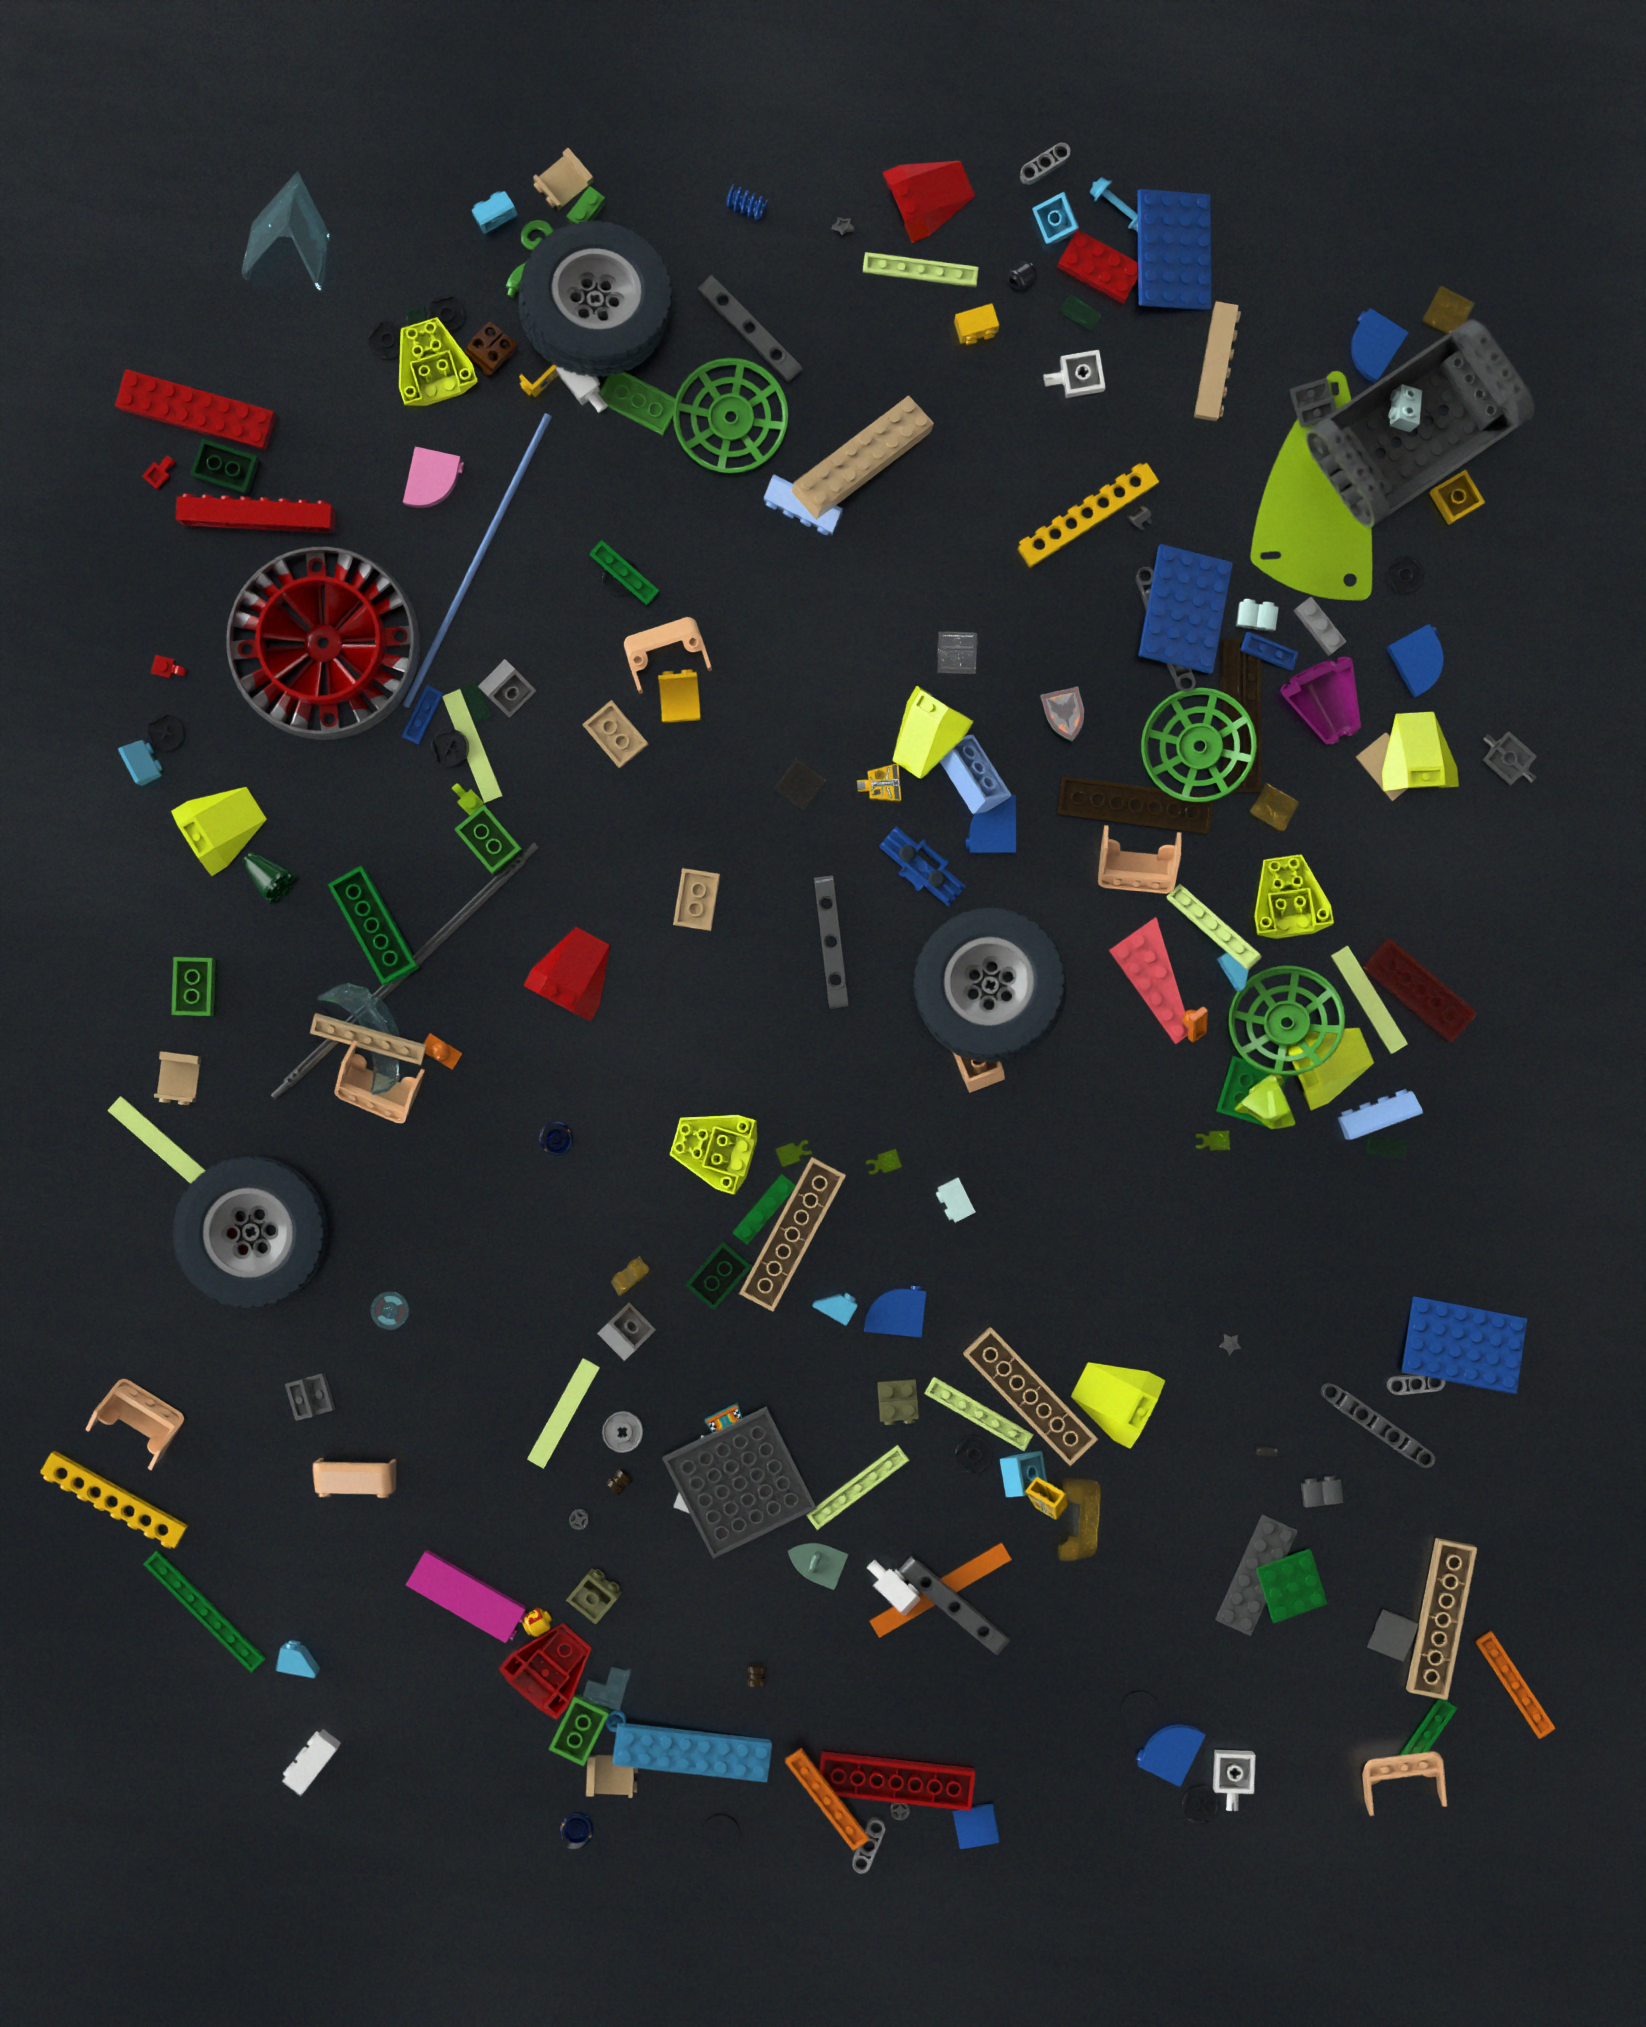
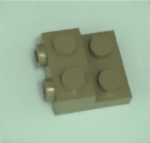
M916 1379L877 1382L880 1422L884 1421V1425L896 1424V1420H903V1423L907 1424L915 1423V1419H919Z
M592 1568L566 1601L594 1624H597L622 1592L619 1590L618 1584L609 1582L604 1578L605 1575L602 1571Z

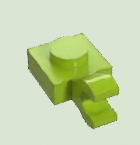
M458 783L452 787L461 798L457 803L470 816L484 804L472 789L466 793Z

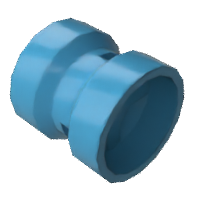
M620 1710L611 1711L606 1719L607 1728L610 1731L616 1732L617 1722L626 1723V1716Z

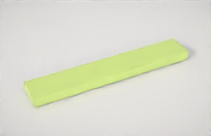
M865 252L863 273L976 287L979 267L868 252Z
M459 689L442 696L455 729L461 731L468 740L469 752L467 760L484 803L502 797L503 795L461 690Z
M1181 884L1167 896V899L1245 969L1249 970L1261 958V955Z
M1346 946L1331 955L1390 1054L1407 1045L1408 1043L1350 948Z
M122 1096L108 1109L115 1118L189 1183H192L201 1173L206 1171Z
M585 1358L582 1359L527 1460L544 1469L598 1372L599 1366Z
M933 1377L924 1393L1025 1451L1034 1435L936 1377Z
M898 1445L822 1501L816 1506V1509L808 1512L806 1516L817 1530L906 1464L909 1459Z

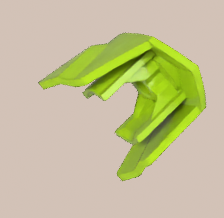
M1271 1074L1249 1091V1095L1235 1107L1237 1112L1249 1113L1270 1129L1295 1125L1291 1109L1280 1088L1285 1082L1280 1074Z

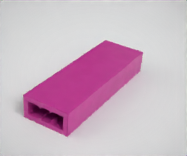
M429 1550L425 1551L406 1584L409 1588L504 1643L508 1639H513L518 1631L514 1629L518 1622L522 1624L527 1614L524 1612L526 1609L524 1605Z

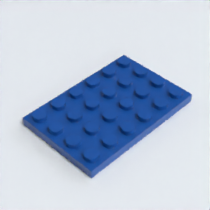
M1148 189L1138 190L1139 305L1210 310V194Z
M1160 544L1158 546L1138 656L1209 674L1213 673L1233 562Z
M1414 1296L1412 1298L1402 1372L1516 1394L1527 1318Z

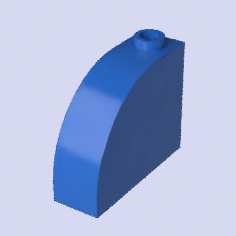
M1369 308L1367 313L1363 311L1357 320L1360 324L1352 337L1351 354L1358 371L1366 379L1376 384L1409 332Z
M1430 624L1387 647L1389 654L1414 698L1434 685L1443 667V650L1437 638L1439 634L1434 626L1431 627Z
M1012 795L987 812L974 815L970 825L969 838H966V849H969V854L1016 853V795Z
M911 1285V1289H893L880 1295L868 1309L864 1332L922 1338L926 1290H922V1286Z
M1177 1724L1167 1726L1156 1732L1147 1742L1144 1750L1141 1749L1136 1757V1760H1138L1137 1764L1140 1768L1181 1787L1205 1738V1733L1189 1725Z

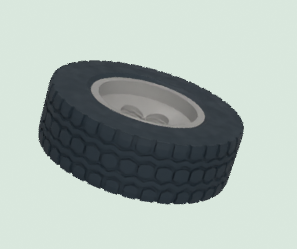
M601 221L579 222V224H569L565 228L563 226L555 230V233L552 232L547 235L544 240L542 239L536 245V248L533 249L525 263L519 292V314L525 334L539 354L542 353L546 360L552 361L553 365L559 368L562 367L570 373L576 372L577 375H589V377H598L599 375L604 377L611 376L613 373L614 375L623 373L624 370L628 371L648 358L663 338L672 299L669 273L664 261L657 254L655 248L651 244L649 245L648 241L642 236L639 237L632 230L628 231L626 227L615 226L614 223L609 222L601 223ZM602 288H607L609 291H604ZM610 304H615L617 307H612ZM599 318H605L606 321H601Z
M993 907L970 910V912L960 913L957 917H952L947 920V923H943L938 927L937 931L933 932L924 944L922 952L917 959L914 972V994L917 1007L927 1028L937 1041L951 1050V1052L963 1058L988 1063L1004 1062L1012 1058L1021 1057L1044 1042V1039L1052 1033L1062 1015L1067 991L1066 975L1061 956L1053 940L1045 930L1022 914L1020 915L1017 912L1007 911L1002 908L993 909ZM990 964L998 966L994 972H989L987 968ZM974 972L980 974V978L976 981L970 979L971 974ZM1007 974L1013 976V980L1009 983L1003 981L1004 976ZM989 983L995 985L994 990L991 991L988 988ZM972 991L979 993V996L974 1000L969 998V994ZM1005 993L1012 995L1011 1000L1008 1002L1002 1000V996ZM987 1002L995 1004L991 1010H986L984 1006Z
M264 1157L229 1159L201 1173L184 1192L178 1203L173 1221L174 1250H176V1257L184 1274L207 1297L218 1303L236 1308L265 1307L293 1296L313 1278L323 1261L327 1248V1214L314 1186L291 1166ZM258 1209H262L265 1212V1217L262 1220L256 1217ZM239 1211H243L246 1215L245 1220L242 1222L237 1219ZM269 1225H273L276 1228V1233L273 1236L267 1233ZM254 1227V1231L257 1233L256 1235H252L250 1237L248 1229H252ZM231 1228L236 1229L238 1233L235 1239L230 1238L228 1235ZM261 1242L266 1243L268 1246L266 1253L259 1251L258 1246ZM242 1244L248 1246L249 1250L246 1255L241 1254L239 1251Z

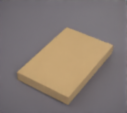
M612 700L582 724L619 769L649 745Z
M1386 732L1356 756L1358 761L1382 789V769L1390 739ZM1408 788L1384 792L1393 801Z
M682 868L673 925L711 931L720 874Z

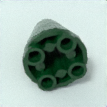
M250 852L243 859L251 879L262 897L269 904L275 903L282 894L287 895L292 890L291 883L295 876L291 871L258 853Z

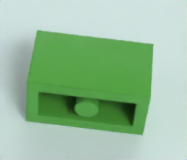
M589 186L566 216L568 222L571 224H579V222L583 221L592 222L606 204L605 197Z

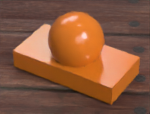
M1201 1007L1197 1011L1188 1010L1183 1014L1182 1021L1189 1028L1188 1039L1192 1043L1207 1033L1208 1010L1205 1007Z
M431 1033L423 1043L427 1045L426 1054L452 1070L463 1054Z

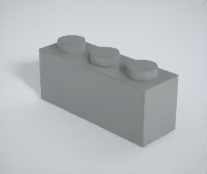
M1312 597L1308 598L1294 610V613L1328 656L1347 642Z

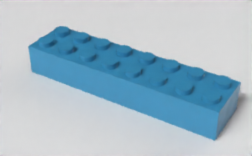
M617 1722L612 1761L616 1766L767 1782L772 1743L770 1739Z

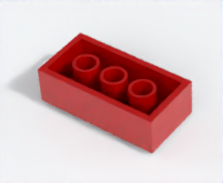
M1080 230L1075 232L1057 268L1122 304L1125 303L1138 280V262Z

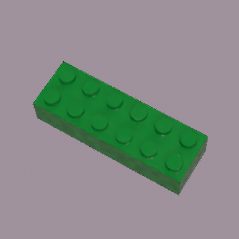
M360 866L328 884L382 985L387 987L420 968L364 867Z

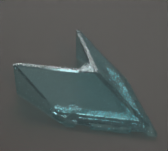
M298 171L252 222L241 272L246 280H250L253 265L280 236L292 238L317 289H322L329 232Z

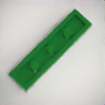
M602 540L589 553L596 562L645 605H648L659 593V590Z
M781 1174L733 1231V1234L748 1245L796 1185Z
M1439 1698L1399 1756L1427 1753L1457 1710V1707L1447 1700Z

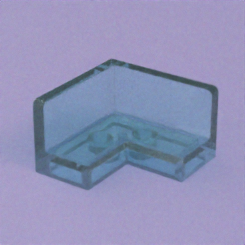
M611 1667L606 1685L588 1680L582 1700L619 1710L631 1670L627 1669L626 1671Z

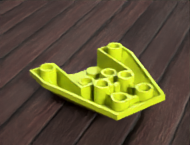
M438 317L401 329L399 389L404 405L427 406L465 393L478 382L471 361Z
M916 686L906 705L892 761L922 779L964 739L974 721L932 697V694Z
M1434 712L1395 714L1382 769L1383 791L1439 786V788L1459 787L1457 766Z
M247 787L190 800L171 811L179 829L211 876L228 867L267 820Z
M1302 854L1263 860L1254 916L1258 935L1278 939L1313 934L1334 924L1331 905Z
M1360 1028L1344 1029L1342 1040L1332 1056L1321 1066L1298 1075L1310 1110L1328 1104L1374 1064ZM1308 1033L1304 1040L1309 1047L1317 1041L1320 1033ZM1326 1033L1323 1042L1314 1051L1320 1059L1332 1048L1338 1033ZM1298 1044L1287 1046L1286 1050L1287 1056L1304 1052ZM1308 1056L1292 1061L1295 1070H1300L1314 1064Z
M739 1115L680 1118L670 1155L715 1189L735 1195L747 1177L757 1143L756 1120Z
M1088 1362L1071 1394V1398L1114 1441L1131 1449L1159 1399L1165 1380L1148 1371Z

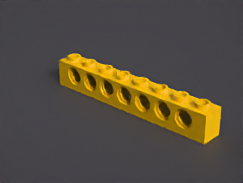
M1141 463L1137 464L1131 469L1132 472L1126 476L1124 473L1116 478V483L1112 486L1109 484L1105 485L1099 490L1101 493L1095 497L1093 494L1083 500L1084 504L1079 507L1077 505L1073 506L1067 511L1069 514L1063 518L1060 515L1051 521L1052 525L1049 527L1043 526L1035 531L1037 535L1030 538L1027 536L1021 540L1018 551L1030 568L1158 485L1159 480L1147 463L1144 465ZM1137 478L1140 481V486H1132L1130 480ZM1118 488L1122 489L1124 491V496H1115L1114 490ZM1100 499L1107 500L1108 507H1100L1098 501ZM1085 509L1090 510L1092 517H1083L1082 511ZM1068 520H1074L1076 522V528H1068L1066 526V522ZM1057 530L1060 533V538H1051L1050 532ZM1042 541L1044 548L1042 550L1036 549L1034 542Z
M56 1451L50 1454L40 1472L44 1475L43 1478L51 1483H54V1481L59 1483L61 1489L67 1492H75L78 1494L77 1497L85 1502L87 1500L93 1502L95 1508L104 1511V1509L111 1513L110 1516L113 1518L125 1520L128 1522L127 1525L135 1530L141 1529L144 1531L145 1536L151 1539H159L161 1544L169 1549L178 1546L188 1528V1525ZM60 1468L66 1469V1478L59 1475ZM77 1477L84 1480L83 1487L77 1486ZM94 1487H98L101 1490L99 1497L93 1494L92 1490ZM111 1496L117 1498V1506L110 1504L109 1498ZM127 1506L134 1508V1515L127 1514ZM144 1515L150 1516V1525L143 1522ZM161 1524L168 1527L167 1534L160 1532L159 1527Z

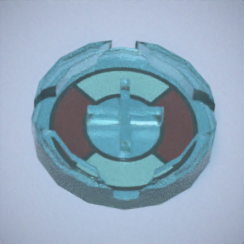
M388 1291L381 1293L374 1299L370 1313L372 1320L377 1326L393 1330L406 1322L409 1316V1306L402 1295L397 1292Z

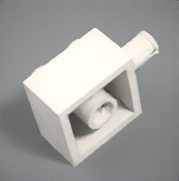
M1099 350L1061 356L1060 372L1044 374L1045 387L1056 384L1064 385L1066 398L1104 392L1105 390ZM1081 370L1086 374L1084 378L1078 375Z
M562 367L556 368L560 378L581 405L589 400L598 413L608 406L598 394L600 392L598 387L600 383L597 377L577 375L576 372L570 373Z
M876 1559L867 1567L879 1579L873 1586L903 1615L906 1616L921 1600L918 1597L920 1592L910 1583L906 1585L904 1583L906 1578L897 1570L893 1572L891 1569H888L886 1571Z
M1214 1750L1213 1789L1218 1793H1227L1226 1810L1232 1811L1233 1803L1234 1811H1238L1239 1794H1254L1255 1754L1253 1751ZM1233 1768H1236L1238 1772H1235L1234 1775H1232L1230 1771H1232Z

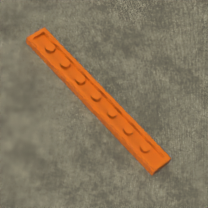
M1001 1542L940 1579L955 1592H958L1012 1559ZM919 1591L918 1597L921 1600L906 1616L893 1606L869 1621L880 1638L936 1604Z

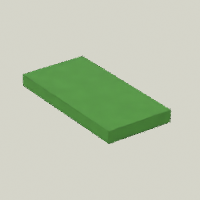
M626 372L616 375L613 373L611 376H608L599 392L601 398L608 405L607 407L662 436L665 435L673 419L676 398Z

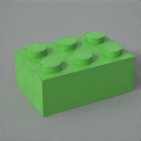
M482 805L454 829L493 875L522 851V848L485 805Z
M173 957L172 1015L214 1016L216 959Z
M575 1694L549 1750L584 1766L610 1710Z

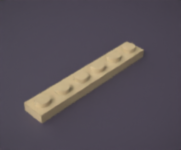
M317 1013L314 1015L310 1031L311 1034L350 1045L353 1041H357V1047L419 1065L423 1062L427 1046Z

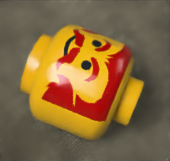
M536 1608L525 1615L522 1624L528 1635L532 1634L534 1637H537L550 1629L549 1622L552 1619L548 1611L544 1612L542 1609Z

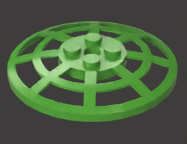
M717 359L697 368L682 384L674 403V428L683 449L700 465L720 473L745 472L766 462L779 448L784 439L788 424L787 402L779 383L763 367L744 359ZM719 366H736L735 377L720 378L713 382L705 373ZM744 367L759 373L771 385L761 391L753 383L742 379ZM699 377L705 387L696 396L693 406L681 403L688 387ZM733 383L732 394L721 396L715 388L722 384ZM741 385L751 389L756 396L749 401L740 396ZM775 391L782 407V422L771 421L770 406L766 399ZM709 392L714 399L709 409L700 408L699 404L702 398ZM762 402L765 410V420L754 418L752 408ZM680 411L691 413V425L695 437L687 442L680 428ZM727 413H735L737 416L736 420L728 422L725 419ZM697 415L708 417L710 427L700 433L697 425ZM752 426L763 427L762 433L753 443L747 434ZM769 428L780 430L774 446L766 455L762 456L757 447L765 439ZM713 434L723 439L721 450L710 445L705 439ZM741 439L747 447L739 451H729L730 441ZM701 443L710 452L720 455L718 466L702 460L691 448ZM751 453L756 459V462L750 465L725 468L727 457H739Z
M1193 688L1191 691H1180L1169 696L1152 712L1143 730L1141 741L1142 757L1148 774L1164 792L1183 801L1194 803L1209 802L1228 795L1245 780L1255 761L1257 737L1250 716L1234 698L1215 689ZM1193 695L1209 696L1207 707H1192L1183 710L1178 700ZM1217 698L1231 704L1240 712L1242 717L1232 723L1225 714L1215 709ZM1169 705H1172L1177 715L1168 722L1163 733L1152 730L1158 716ZM1194 713H1205L1203 723L1191 724L1187 716ZM1213 715L1222 719L1227 724V727L1218 732L1214 727L1210 726ZM1181 720L1185 729L1179 737L1169 735L1172 727ZM1244 724H1247L1251 736L1250 755L1240 753V739L1237 729ZM1231 733L1234 738V751L1223 749L1222 739ZM1149 737L1160 740V755L1163 763L1152 768L1148 754ZM1199 741L1205 743V749L1200 752L1195 750V744ZM1166 742L1177 745L1178 755L1168 760L1166 754ZM1220 757L1230 758L1231 762L1222 773H1219L1215 764L1219 761ZM1237 760L1248 762L1240 778L1228 788L1223 778L1232 771ZM1183 762L1186 766L1190 767L1188 777L1181 776L1173 767ZM1208 768L1213 778L1207 780H1195L1198 770ZM1168 770L1175 779L1185 784L1182 794L1168 788L1157 775ZM1217 783L1221 790L1220 793L1207 797L1189 796L1193 786H1207Z
M1298 966L1272 967L1252 976L1246 981L1245 988L1237 991L1229 1011L1230 1035L1239 1054L1255 1068L1274 1075H1300L1321 1066L1336 1051L1344 1033V1008L1335 988L1318 973ZM1291 974L1290 985L1277 986L1266 990L1261 983L1263 979L1274 975ZM1299 975L1316 981L1326 991L1317 998L1310 991L1298 987ZM1254 986L1260 996L1253 1002L1248 1014L1237 1011L1243 996ZM1289 992L1287 1001L1275 1003L1271 997L1277 993ZM1296 994L1306 996L1312 1003L1304 1008L1295 1002ZM1330 997L1333 998L1338 1010L1339 1026L1328 1025L1327 1014L1322 1004ZM1265 1001L1269 1007L1265 1017L1254 1015L1258 1006ZM1317 1008L1321 1015L1322 1025L1310 1024L1309 1014ZM1235 1019L1247 1021V1033L1251 1043L1244 1047H1241L1236 1035ZM1286 1019L1292 1021V1025L1288 1028L1282 1026V1022ZM1252 1023L1264 1025L1266 1034L1256 1039ZM1309 1032H1319L1320 1035L1317 1041L1309 1047L1304 1039ZM1326 1033H1338L1332 1048L1320 1059L1314 1051L1321 1045ZM1271 1040L1279 1045L1278 1054L1267 1051L1262 1045ZM1298 1044L1304 1051L1297 1055L1285 1056L1287 1046ZM1257 1049L1266 1057L1276 1060L1274 1070L1258 1064L1247 1053ZM1308 1056L1314 1063L1300 1070L1282 1071L1284 1061H1297Z

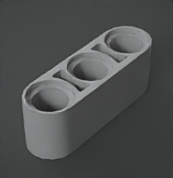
M1058 143L1025 164L1020 173L1021 181L1024 184L1031 185L1065 164L1070 156V147L1065 143ZM1064 150L1067 155L1059 157L1056 152ZM1047 160L1050 162V166L1047 168L1042 167L1040 162ZM1031 170L1034 176L1028 178L1024 175V172Z
M1414 1374L1391 1377L1387 1381V1388L1395 1395L1434 1392L1443 1389L1445 1381L1439 1380V1384L1432 1387L1430 1383L1432 1378ZM1419 1379L1420 1386L1413 1389L1411 1386L1412 1381ZM1395 1381H1400L1401 1388L1394 1391L1392 1384Z
M880 1817L871 1818L865 1829V1833L869 1836V1841L874 1843V1847L866 1849L861 1845L855 1852L853 1868L857 1873L862 1874L869 1870L885 1833V1823ZM874 1823H879L882 1828L876 1832L871 1829V1826ZM859 1859H864L867 1864L864 1867H859L856 1862Z

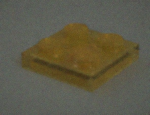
M1440 286L1422 321L1449 334L1465 323L1474 302Z

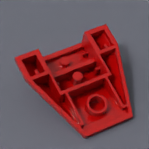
M961 161L899 165L883 172L890 191L892 190L904 219L905 228L911 243L929 237L975 197Z
M575 927L532 968L523 986L592 1021L601 1002L610 945Z
M562 1623L513 1652L500 1666L499 1671L509 1684L535 1707L557 1720L570 1705L592 1648Z

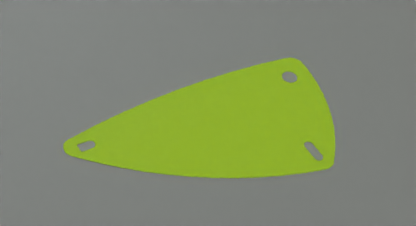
M1339 371L1331 372L1327 376V381L1337 410L1351 401V396L1344 374ZM1338 382L1339 394L1334 396L1331 391V383ZM1297 418L1279 452L1264 491L1253 536L1251 561L1264 573L1298 591L1335 600H1365L1372 591L1371 528L1363 526L1352 516L1312 458L1306 443L1305 433L1315 424L1301 428ZM1279 551L1281 553L1279 559L1262 560L1260 558V554L1263 552ZM1351 573L1356 576L1357 582L1354 586L1348 587L1344 584L1343 579L1346 574Z

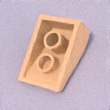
M953 1053L969 1093L1005 1079L1000 1061L994 1063L978 1062Z

